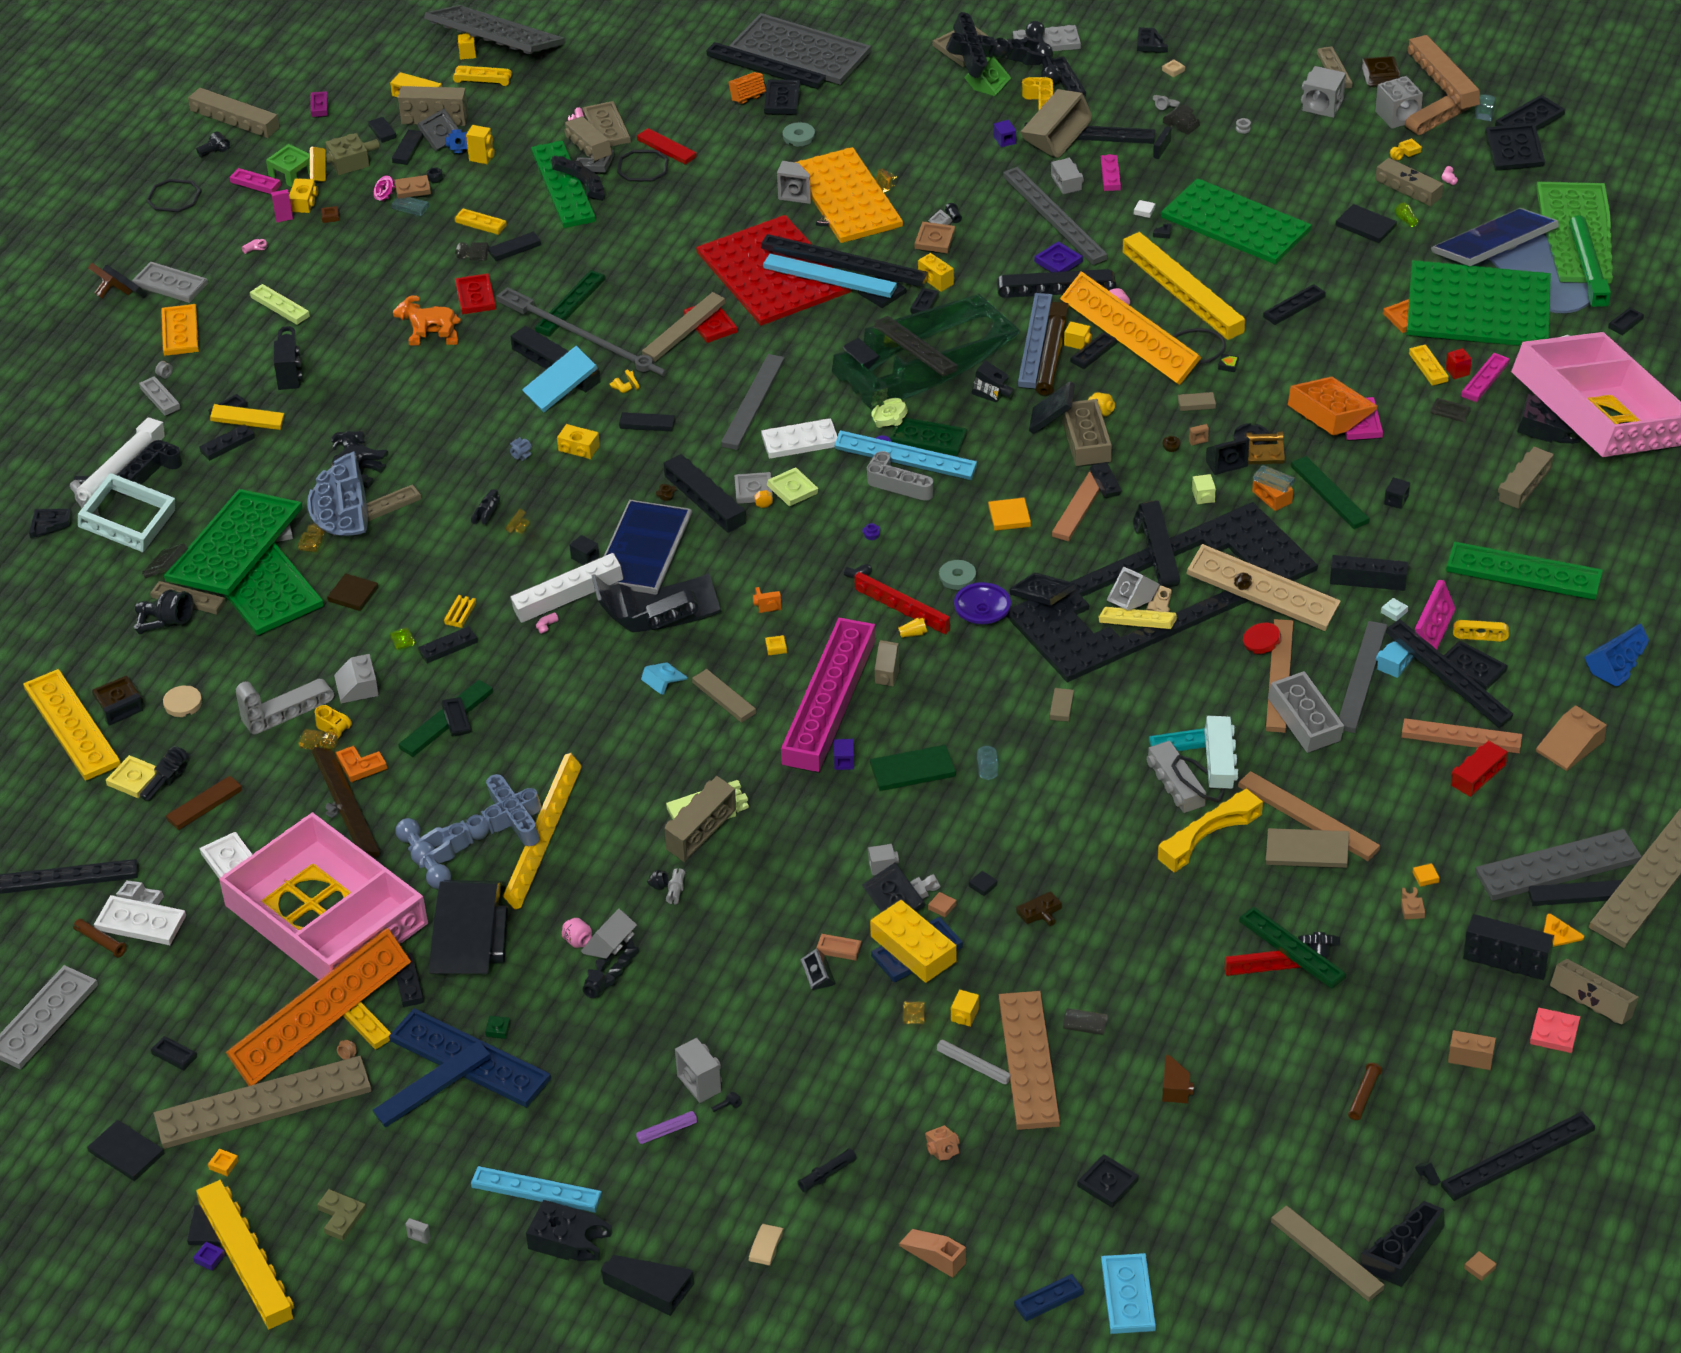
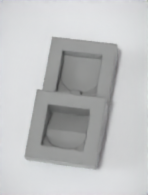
M128 880L116 893L117 897L156 905L164 898L162 891L146 889L142 882Z

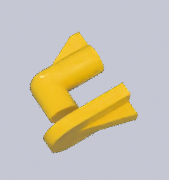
M628 369L625 373L629 382L623 384L619 378H615L610 383L611 388L617 389L621 393L631 390V384L636 390L640 389L633 371L629 372Z

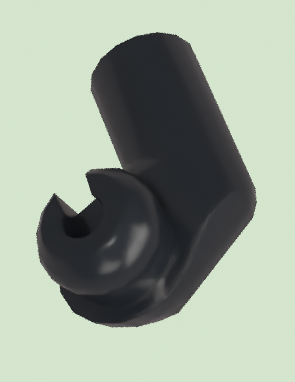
M863 564L856 569L846 567L844 576L855 578L858 572L868 576L872 572V567L868 564Z

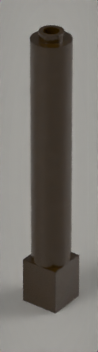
M1051 302L1049 322L1036 383V392L1042 396L1052 394L1064 331L1068 321L1069 303Z

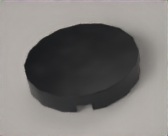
M1246 423L1235 429L1233 439L1245 438L1246 433L1269 434V432L1259 424L1254 426L1251 423ZM1254 441L1252 443L1253 445H1268L1269 441Z

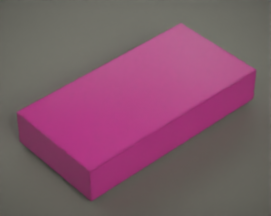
M288 189L271 192L276 222L292 220Z

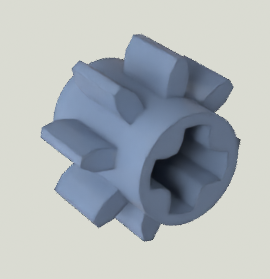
M519 437L510 443L512 446L510 453L515 459L520 458L523 461L531 455L530 450L532 446L527 439Z

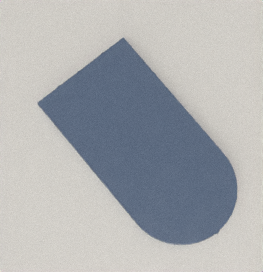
M1533 227V228H1530V229H1527V230H1524V231H1521V232H1524V233L1527 234V233H1529V232H1531V231H1534V230H1536V229H1538V228H1537V227ZM1544 234L1521 243L1514 249L1503 251L1488 258L1500 269L1551 273L1550 312L1571 313L1579 311L1590 304L1587 294V283L1559 281L1550 246ZM1509 235L1487 244L1498 247L1517 237Z

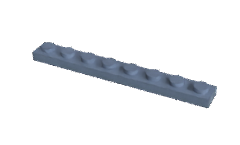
M1035 293L1018 387L1036 388L1052 294Z

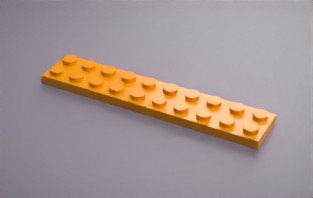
M1082 271L1060 298L1063 302L1069 303L1071 308L1107 334L1115 337L1117 341L1178 385L1184 381L1202 358Z

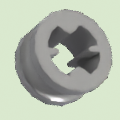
M1246 118L1238 119L1236 121V131L1242 134L1250 132L1251 121Z
M161 361L157 364L155 373L166 379L171 375L173 367L171 364Z

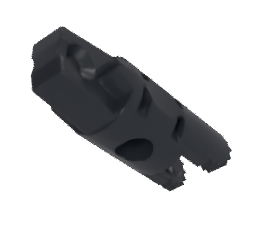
M491 489L482 499L471 517L473 524H477L480 519L482 524H487L500 501L497 489Z

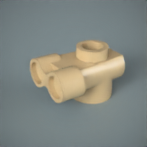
M1159 586L1153 600L1148 603L1146 610L1169 612L1170 608L1168 606L1172 590Z

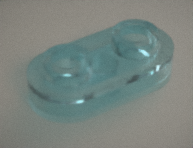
M991 746L980 747L977 750L978 773L984 779H993L998 775L997 752Z

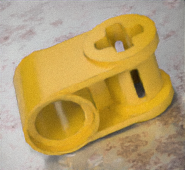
M321 705L315 709L317 728L328 733L333 738L338 739L345 729H349L352 726L348 716L327 705Z

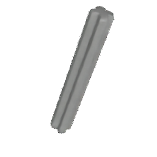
M940 1040L937 1044V1051L1004 1085L1009 1083L1011 1076L1009 1072L945 1040Z

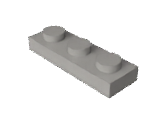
M155 376L139 383L140 389L164 416L180 409L178 401Z

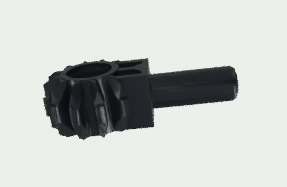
M175 746L168 750L154 768L155 777L140 793V797L145 801H150L164 783L170 786L188 766L190 761L189 754L184 749Z

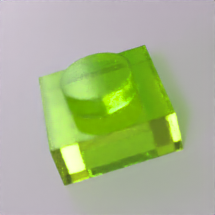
M408 627L390 633V638L396 650L414 645V639Z

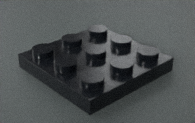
M1535 123L1486 127L1485 134L1495 170L1545 165Z

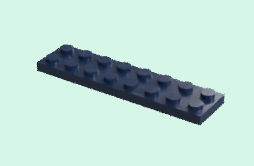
M415 1008L389 1035L391 1042L438 1065L448 1061L479 1040ZM479 1040L490 1053L491 1058L463 1077L527 1108L551 1080L550 1074Z

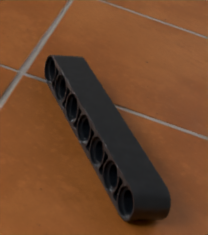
M1112 270L1082 271L1108 291L1116 288L1115 275ZM1081 271L1001 275L997 279L998 294L1003 298L1035 296V293L1063 295Z

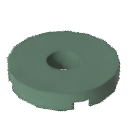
M792 123L783 130V140L787 144L791 143L796 147L808 145L815 139V129L807 123Z
M964 560L948 561L939 570V580L947 588L961 590L963 587L975 582L976 570L971 563Z

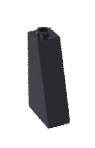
M613 1255L609 1261L603 1264L601 1269L603 1284L669 1316L673 1314L694 1285V1275L690 1269Z

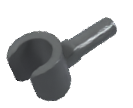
M336 803L326 804L325 808L328 810L326 815L335 818L339 813Z

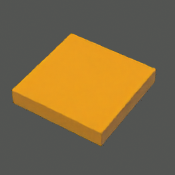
M1025 498L988 502L994 531L1031 527Z

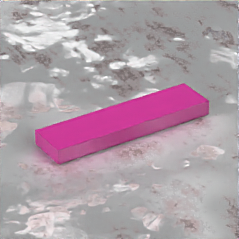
M1493 353L1462 390L1461 396L1478 402L1508 366L1510 359Z

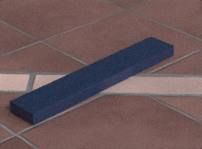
M479 1040L373 1109L374 1115L386 1128L491 1058L490 1053Z

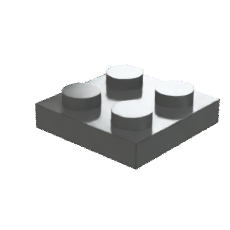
M445 109L417 124L435 152L446 146L445 137H448V133L458 129Z

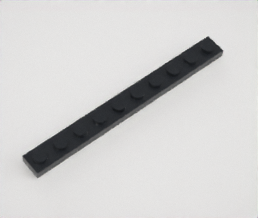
M767 234L761 243V249L807 259L914 286L923 287L928 278V272L770 234Z

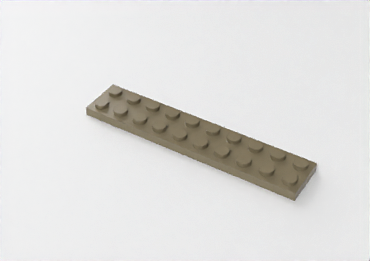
M1681 808L1592 919L1588 928L1625 948L1681 876Z
M361 1056L153 1113L163 1149L369 1093L371 1092V1086Z

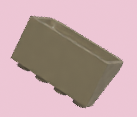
M1057 89L1020 131L1024 140L1052 157H1060L1091 121V111L1083 93Z

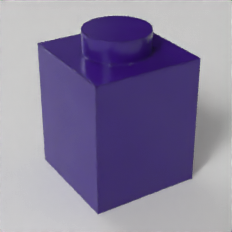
M1009 120L994 123V138L1001 148L1016 144V129Z
M834 739L835 770L854 769L853 739Z

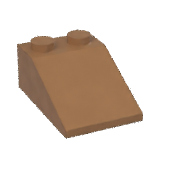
M1575 705L1560 718L1536 748V752L1568 771L1604 742L1607 725Z

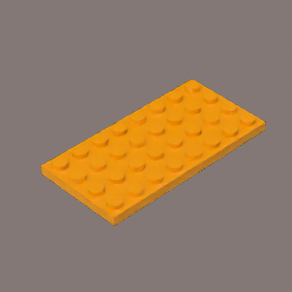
M853 147L795 162L799 163L810 174L811 199L822 216L824 215L828 220L830 228L840 243L903 227L902 219Z

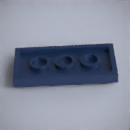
M941 917L929 922L956 945V951L963 948V942ZM883 946L871 951V957L893 982L913 973Z

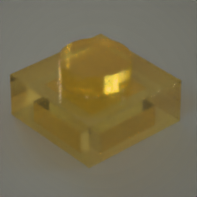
M904 1002L903 1023L924 1024L925 1002Z

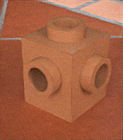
M945 1125L925 1133L927 1149L930 1155H934L939 1161L948 1160L953 1155L959 1153L957 1146L959 1145V1138L955 1132L953 1133Z

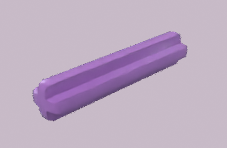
M693 1111L637 1132V1140L640 1144H644L695 1124L697 1117Z

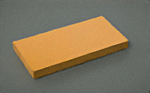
M196 304L161 308L164 356L199 352Z

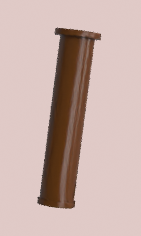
M81 918L75 921L74 925L76 926H73L75 931L80 932L111 951L116 958L121 957L125 953L127 948L125 943H119Z
M1370 1062L1366 1065L1365 1075L1348 1112V1116L1353 1120L1361 1119L1377 1077L1382 1073L1381 1066L1376 1063Z

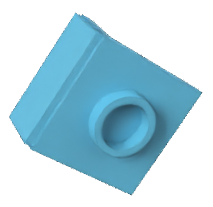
M669 663L646 666L641 680L658 693L664 694L668 683L687 680L688 677Z

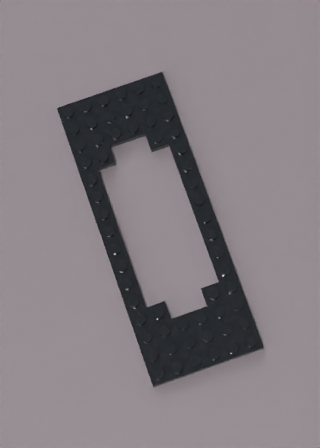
M1254 502L1169 538L1174 557L1204 544L1218 551L1229 548L1240 560L1291 581H1295L1318 569V565ZM1148 547L1071 581L1075 583L1076 590L1053 605L1027 600L1011 607L1006 617L1068 683L1250 600L1229 591H1223L1176 612L1177 620L1171 629L1143 627L1120 637L1109 626L1093 633L1077 616L1089 610V604L1083 597L1115 583L1123 567L1138 573L1154 566Z

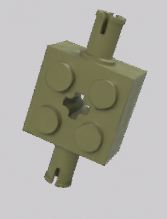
M357 133L326 141V164L331 163L338 175L369 167L367 152L380 149L379 142L375 139L363 143Z

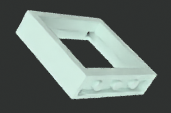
M109 473L78 513V527L144 552L174 513L175 498ZM111 489L161 508L143 533L92 513Z

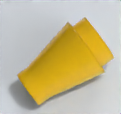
M918 617L898 627L901 638L922 636L923 633L927 632L924 619H918Z

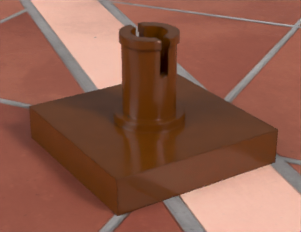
M91 262L88 269L96 273L103 280L94 292L96 295L104 299L111 286H115L129 296L132 291L130 288Z

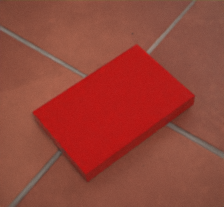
M489 274L455 278L462 315L496 310Z
M695 306L685 309L684 315ZM721 307L695 328L706 343L738 332V327Z

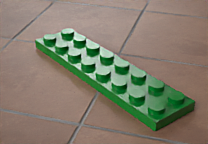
M563 141L531 147V153L563 228L596 222L595 214L580 180L570 174L552 169L551 159L553 155L563 156L571 160Z
M1459 542L1453 543L1446 568L1447 572L1593 600H1596L1603 573L1602 569Z

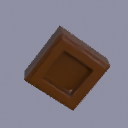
M338 206L321 208L323 223L339 221Z

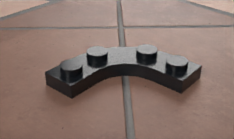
M553 155L551 159L553 170L575 176L584 184L588 197L603 200L605 194L598 175L583 166L580 161H572L563 156Z

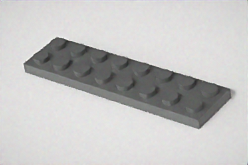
M1621 829L1477 866L1475 873L1491 901L1528 892L1529 886L1555 885L1636 864L1642 856L1626 831Z

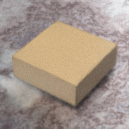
M1172 60L1162 66V71L1175 77L1185 71V66L1176 60Z

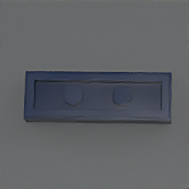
M1070 1274L1014 1301V1306L1023 1319L1028 1321L1083 1295L1084 1289L1073 1274Z

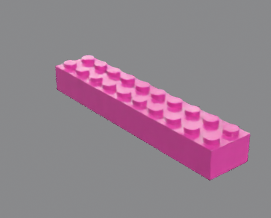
M838 618L781 747L782 765L820 772L876 641L875 624Z

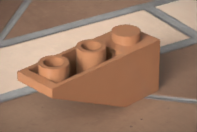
M912 1229L899 1243V1246L952 1278L966 1264V1247L947 1236Z

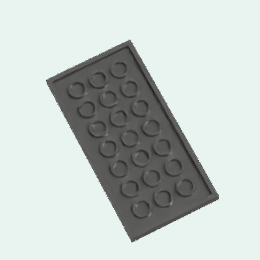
M462 5L425 12L424 19L430 20L432 24H443L445 28L457 29L456 31L461 33L468 32L470 36H480L486 41L493 40L498 45H509L511 49H521L527 54H532L535 51L541 52L543 49L549 50L551 47L557 48L565 42L563 37Z
M762 13L729 45L736 49L824 74L827 81L840 85L871 52L870 45Z

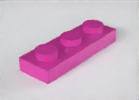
M1101 155L1104 191L1121 190L1117 155Z
M240 168L230 176L231 183L269 194L275 192L281 186L279 179Z

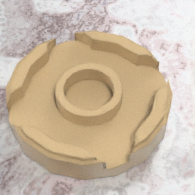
M178 686L165 694L163 704L168 714L174 717H185L186 714L191 713L192 715L200 709L202 699L200 692L192 686Z

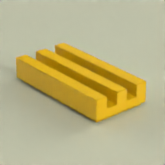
M458 595L444 619L445 625L462 628L476 605V598L469 600V597L465 596L463 599L461 595Z

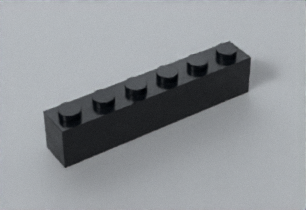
M527 326L522 327L510 336L512 350L546 370L569 352L559 344L554 343ZM599 368L576 387L586 393L599 384Z
M680 454L664 462V476L727 533L746 524L745 509L739 506L731 496H728L721 487H718L711 478L703 474L700 468L694 466L689 459Z

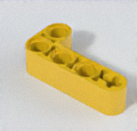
M1048 77L1025 78L1022 80V97L1025 99H1038L1039 111L1053 95V81Z

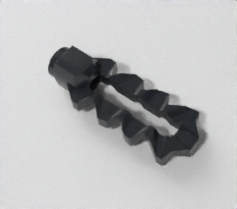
M630 939L627 943L624 940L620 943L623 945L620 951L625 949V953L618 958L617 963H614L609 973L604 975L602 971L607 965H610L611 960L617 954L611 953L607 958H598L595 961L597 970L588 969V977L583 986V992L587 997L599 998L607 987L614 985L615 978L622 974L623 968L630 964L631 958L635 957L639 952V947L634 946L633 939Z

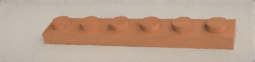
M1404 718L1401 738L1476 748L1480 745L1483 746L1489 740L1508 752L1520 753L1522 734Z

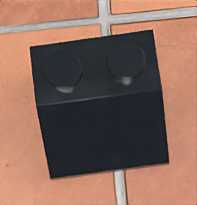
M1249 437L1214 445L1206 449V463L1214 475L1248 467Z

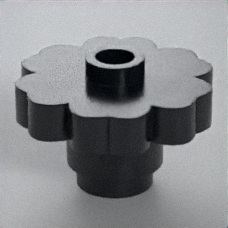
M1313 932V935L1298 936V939L1326 959L1330 957V947L1340 946L1341 937L1326 935L1325 932Z

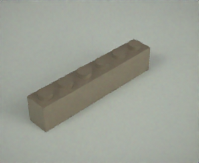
M199 88L188 97L190 111L269 138L280 128L277 114L209 90Z

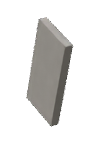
M150 262L132 280V282L143 289L188 303L208 284L206 278L154 262Z

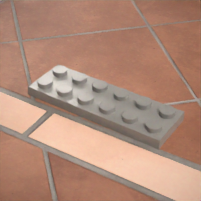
M64 965L0 1033V1060L21 1069L98 986L97 980Z

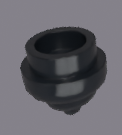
M655 870L647 880V883L657 890H663L664 887L668 886L669 882L667 873L661 870Z

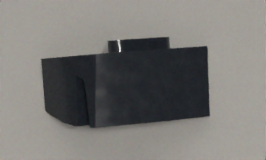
M709 573L684 582L660 587L657 594L632 592L631 587L620 583L612 586L607 585L595 574L591 575L597 599L601 606L616 622L631 632L677 626L722 612Z
M444 880L439 882L429 974L488 975L489 963H505L508 906L499 905L501 888L506 889L505 882Z

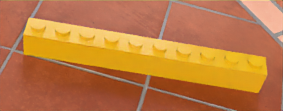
M1138 232L1123 239V253L1224 338L1230 340L1244 333L1245 318L1226 304L1142 233Z

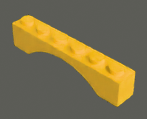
M1247 788L1240 793H1236L1231 799L1222 802L1211 812H1207L1203 817L1193 821L1185 829L1178 831L1168 840L1161 842L1158 845V860L1175 873L1189 863L1194 847L1208 834L1228 826L1248 825L1262 815L1263 801Z

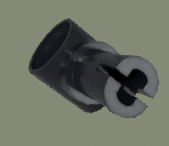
M216 131L210 135L207 143L197 147L196 150L198 155L203 157L212 151L224 152L228 150L230 142L224 135Z

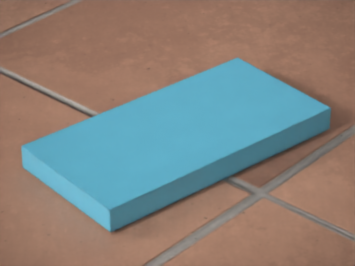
M575 346L522 390L544 413L598 368Z
M1146 1254L1101 1256L1110 1334L1156 1331Z

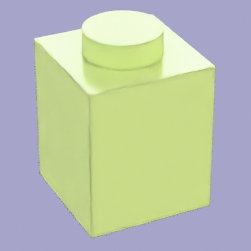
M1211 474L1193 476L1192 492L1197 505L1215 502L1216 488Z

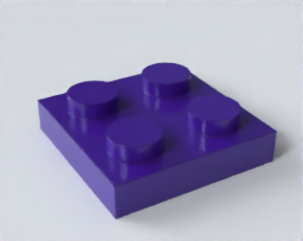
M1058 241L1034 256V262L1050 272H1065L1083 262V256Z

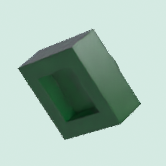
M489 1016L485 1030L486 1037L506 1039L510 1027V1017Z

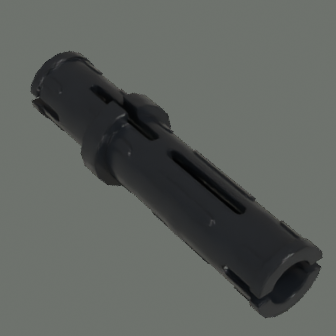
M848 1148L823 1166L815 1167L812 1169V1173L797 1181L799 1188L802 1192L806 1193L817 1184H823L828 1177L851 1162L856 1161V1154L852 1149Z

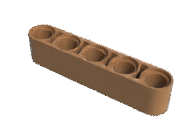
M1447 95L1410 115L1405 121V127L1415 134L1421 135L1468 110L1470 107L1461 109Z

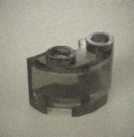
M1185 105L1176 107L1163 117L1162 122L1171 127L1175 124L1179 131L1188 135L1200 126V120L1196 119L1192 113L1194 110Z

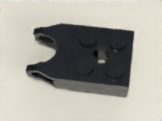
M291 326L282 327L278 331V340L274 341V368L278 390L299 388V381L303 380L301 371L302 360L299 358L300 347L296 344L295 329ZM286 331L292 332L291 335H290V334H283V335H282V333H283V332H286Z
M1527 395L1521 410L1517 429L1518 433L1552 443V440L1560 443H1580L1582 437L1579 435L1578 438L1569 437L1568 433L1576 432L1538 396Z
M543 1200L526 1232L528 1249L568 1261L569 1259L594 1261L600 1259V1249L593 1245L590 1240L611 1237L613 1232L612 1226L595 1214ZM598 1226L603 1227L606 1231H603Z

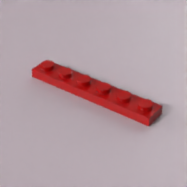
M861 572L855 575V590L913 619L917 617L918 619L923 618L925 625L945 635L950 631L949 616Z

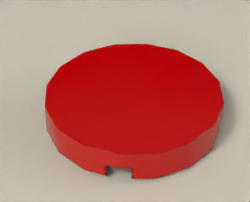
M1259 623L1250 627L1245 632L1243 642L1246 650L1253 651L1255 654H1263L1275 649L1277 643L1279 645L1281 633L1279 628L1272 623Z

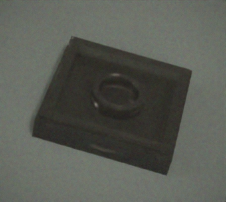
M182 543L162 550L142 571L144 577L148 578L168 571L188 549L187 546Z

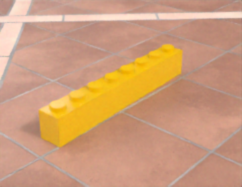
M218 1180L196 1190L199 1204L220 1239L225 1252L268 1330L293 1319V1302L289 1296L285 1297V1289L281 1280L277 1281L275 1279L276 1272L272 1264L268 1265L266 1263L267 1256L263 1248H258L257 1245L259 1243L254 1233L250 1234L249 1223L245 1217L241 1218L240 1207L237 1202L233 1203L231 1200L233 1196L229 1187H224L221 1180Z

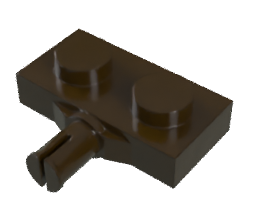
M1050 891L1017 906L1016 913L1026 924L1043 919L1049 926H1052L1056 920L1051 914L1062 909V903Z

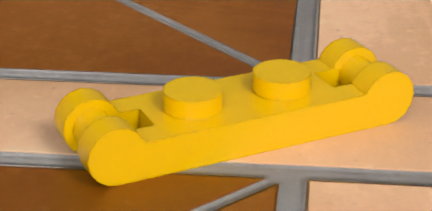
M457 66L453 75V81L456 83L461 81L500 83L503 86H507L512 76V71L504 68Z

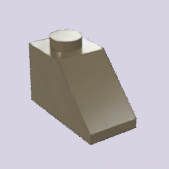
M880 640L875 664V683L894 686L899 673V643Z

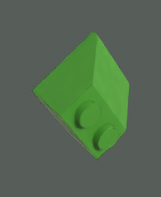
M992 56L991 58L986 57L987 66L980 78H974L969 73L964 78L974 90L995 96L1011 77L996 58Z

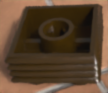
M1394 56L1363 59L1362 69L1368 86L1377 87L1378 84L1400 78V72Z

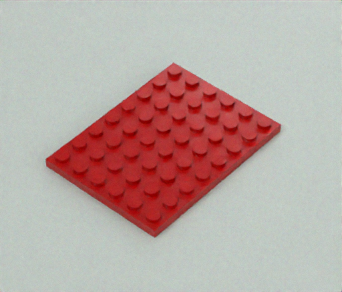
M786 215L696 247L698 255L760 326L851 292L850 288L763 268V263L769 254L833 268L832 265L761 249V243L767 234L812 244Z

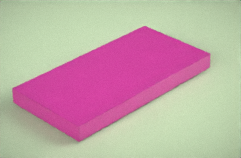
M1444 580L1437 581L1415 627L1416 633L1435 649H1438L1456 610Z

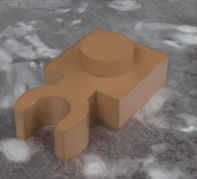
M1413 887V893L1411 894L1407 893L1405 888H1402L1401 907L1404 919L1425 918L1422 897L1417 898L1418 890L1416 887Z

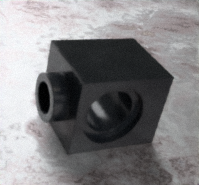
M1393 477L1385 490L1384 504L1402 509L1409 497L1410 482Z

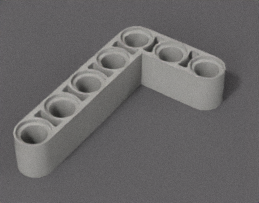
M323 679L312 681L262 704L258 692L250 682H242L236 688L241 720L252 734L261 733L330 702L334 697L333 690Z

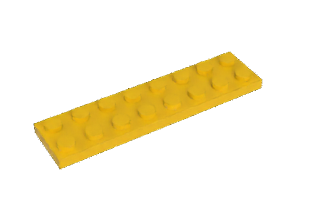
M59 669L23 683L24 689L85 781L117 768L121 764L119 758Z

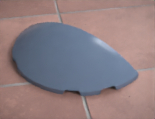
M351 452L335 460L334 466L328 471L323 470L316 478L317 484L313 490L310 489L307 505L312 520L322 530L331 534L343 536L365 533L367 530L368 512L364 485L356 454Z

